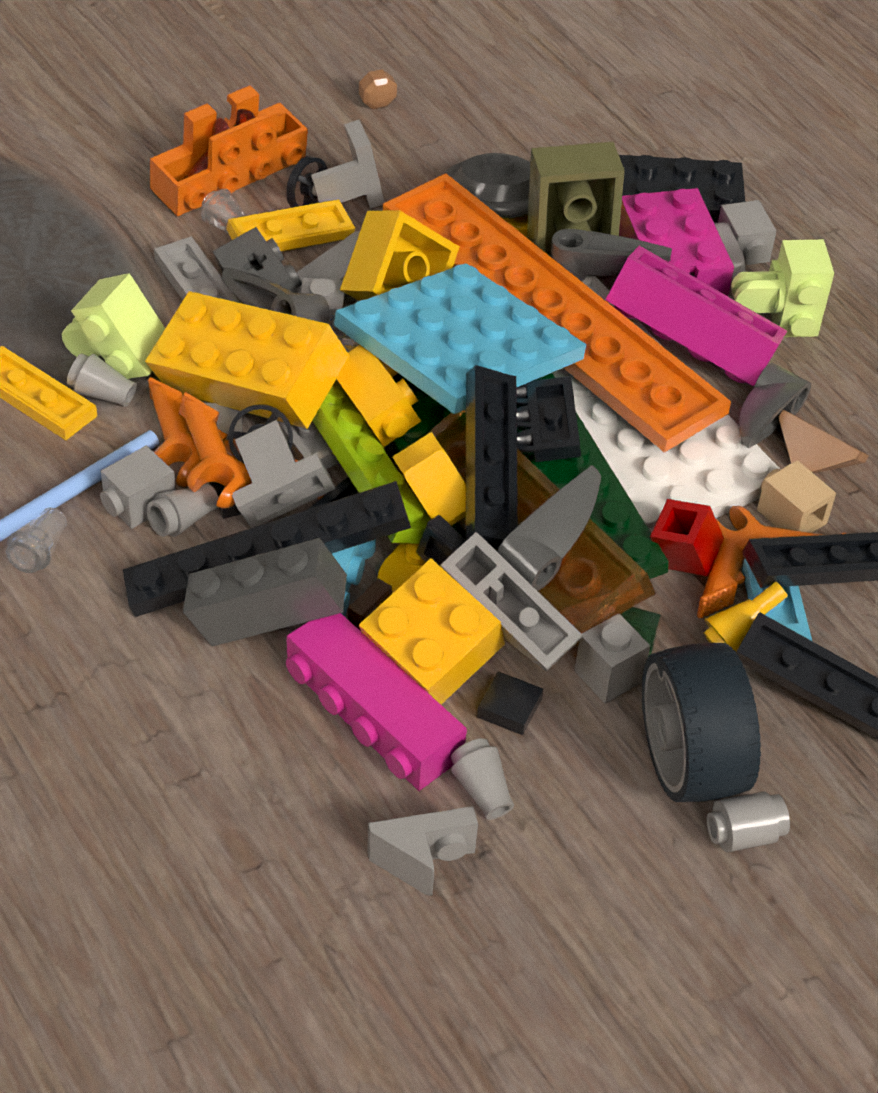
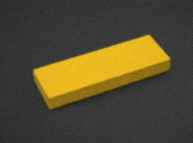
M339 199L228 219L226 228L233 240L257 227L266 241L270 238L274 239L280 251L344 240L355 231V226Z
M0 346L1 399L64 440L69 439L97 417L95 404L4 346Z

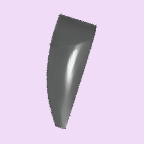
M563 229L554 233L552 237L551 257L580 281H584L586 276L619 275L627 258L639 245L667 262L671 260L672 248L611 234L578 229Z
M224 267L221 279L244 304L328 324L330 317L329 305L322 295L293 293L289 289L265 278L241 270Z
M772 362L768 364L743 403L740 412L739 428L743 444L750 448L781 427L779 415L782 410L796 415L809 395L811 383Z
M593 465L570 481L525 519L505 538L497 551L537 591L545 587L554 578L561 566L562 559L574 545L591 516L601 480V474Z

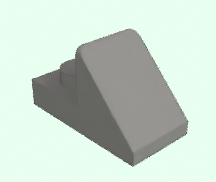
M474 807L368 823L367 853L369 861L420 892L432 896L434 883V865L432 860L451 861L459 859L465 854L475 853L478 822Z

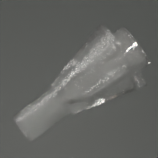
M228 189L212 191L202 202L201 219L225 232H228L226 230L228 219L246 216Z

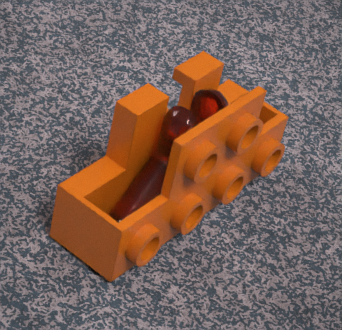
M249 85L227 95V102L232 105L230 120L226 117L225 119H217V112L208 103L184 113L183 144L150 158V189L178 217L222 196L231 194L253 182L262 180L286 167L297 164L302 158L306 157L308 129L280 102L259 111V93Z

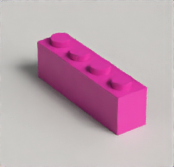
M640 245L627 258L605 299L613 304L614 308L625 317L630 319L637 318L649 325L652 332L660 338L680 343L687 347L688 352L696 359L704 362L711 361L723 368L726 375L732 380L739 383H748L753 387L787 333V330Z
M341 613L309 621L287 635L286 667L290 675L299 684L305 683L318 695L320 702L330 714H338L349 724L355 737L361 744L366 747L372 746L385 759L388 768L399 779L405 778L420 791L453 767L451 755L456 749L466 743L467 728Z

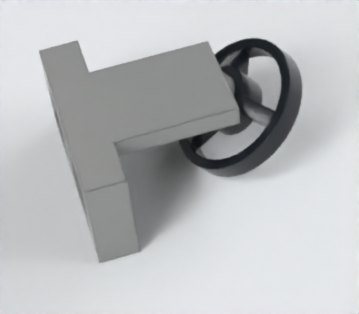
M360 120L344 124L353 161L327 169L322 159L315 156H306L295 165L289 176L286 188V197L291 208L299 206L295 198L297 181L300 182V193L304 196L302 206L337 199L342 203L363 195L370 209L385 203L371 143ZM312 162L317 163L319 170L316 173L309 172L305 176L300 175L307 165Z
M257 404L243 409L235 416L228 432L229 446L234 456L245 464L252 483L233 492L232 497L237 509L251 528L264 524L335 490L331 477L317 453L295 462L291 453L293 444L292 426L288 418L280 410L270 405ZM258 409L273 412L266 423L254 424L248 432L234 431L238 420L247 412ZM278 417L283 420L287 427L288 443L277 421ZM234 439H235V442H236L237 447H238V449H239V452H238V450H237L236 447H235Z

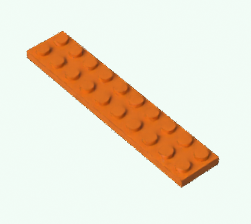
M447 173L383 203V211L400 210L458 245L459 250L453 268L465 263L475 267L478 272L496 284L505 287L509 293L527 305L536 308L539 313L557 325L566 328L570 334L587 344L584 359L566 366L564 369L664 453L729 414L731 401Z

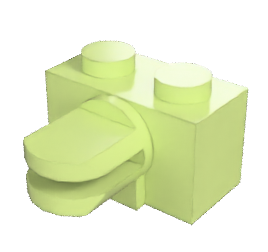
M824 239L782 240L778 260H771L769 271L740 272L734 277L731 283V292L734 300L756 313H771L773 323L787 330L784 337L818 336L834 277V270Z
M130 273L99 279L71 310L75 318L62 332V340L66 348L76 357L81 353L87 356L92 354L102 356L108 365L127 379L148 376L152 370L145 360L165 330L164 325Z

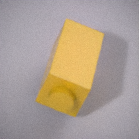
M359 345L348 352L350 356L336 379L382 446L385 447L421 422L412 408V405L418 402V399L404 379L395 383L392 377L397 375L398 372Z

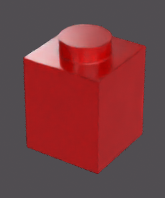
M672 499L666 500L650 535L652 542L658 543L669 561L668 569L703 576L709 575L724 540L711 506Z

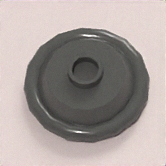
M487 153L471 157L449 167L444 172V174L447 173L500 217L510 219L528 215L529 161L515 155Z

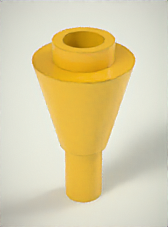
M775 581L753 600L748 599L705 618L704 620L709 628L703 634L709 643H726L737 652L757 614L761 612L765 615L787 598L788 595L780 584Z

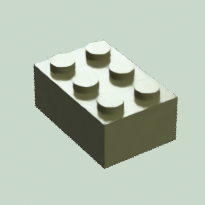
M614 142L531 148L527 238L550 257L552 237L559 230L578 229L619 236L624 167Z

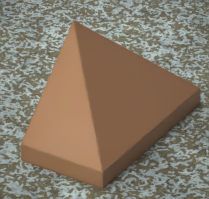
M782 410L779 415L790 462L793 463L798 460L812 473L863 464L869 456L794 414Z

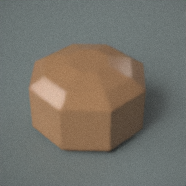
M383 69L370 71L359 82V95L363 103L370 108H384L397 97V84L393 77Z

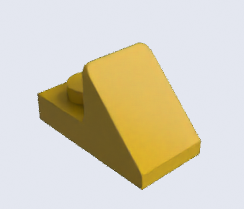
M432 432L392 457L431 519L440 515L452 526L466 517V483Z

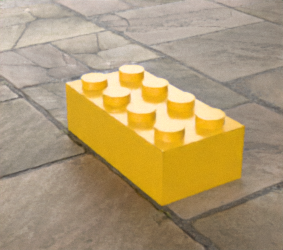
M188 291L145 362L162 383L181 391L182 395L187 392L199 400L216 403L239 411L257 404L270 405L280 410L288 418L291 425L308 429L350 355L327 323ZM258 409L247 413L269 418L273 412ZM278 417L277 421L283 422V420L280 417Z

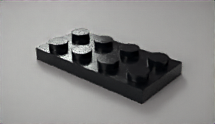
M619 155L624 167L622 196L698 188L714 223H718L721 205L745 202L741 162L695 160L686 157L664 158L650 155Z

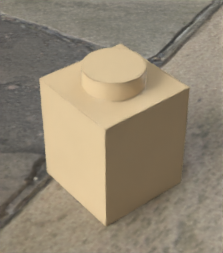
M796 460L781 470L774 469L764 478L761 483L762 491L757 511L777 528L813 533L828 523L836 492Z

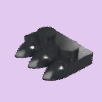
M571 376L535 380L517 387V406H521L517 408V428L523 430L517 433V451L534 455L535 462L581 457Z

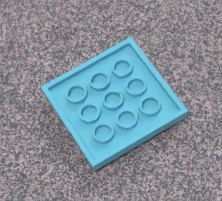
M466 263L435 275L424 277L402 287L391 289L369 299L358 301L335 312L334 326L454 414L466 409V373L475 365L516 376V385L519 387L583 360L587 345L570 334L566 328L557 325L539 313L536 308L527 305L509 293L505 287L496 284L478 272L475 267Z

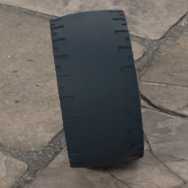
M697 643L665 649L650 654L644 665L642 675V711L648 748L661 786L667 793V796L674 802H700L730 797L751 790L758 778L761 761V737L754 694L746 670L739 659L740 657L726 643Z

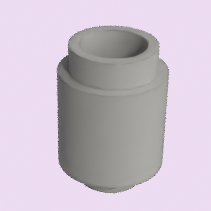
M762 791L715 801L712 812L707 815V828L712 842L720 844L722 849L729 853L776 843L780 836H785L789 833L790 819L783 798L779 794L769 795L767 792Z

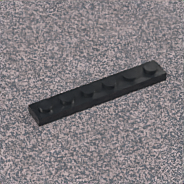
M397 481L123 569L129 607L134 616L138 617L184 602L189 574L317 538L322 540L332 554L409 529L411 525Z

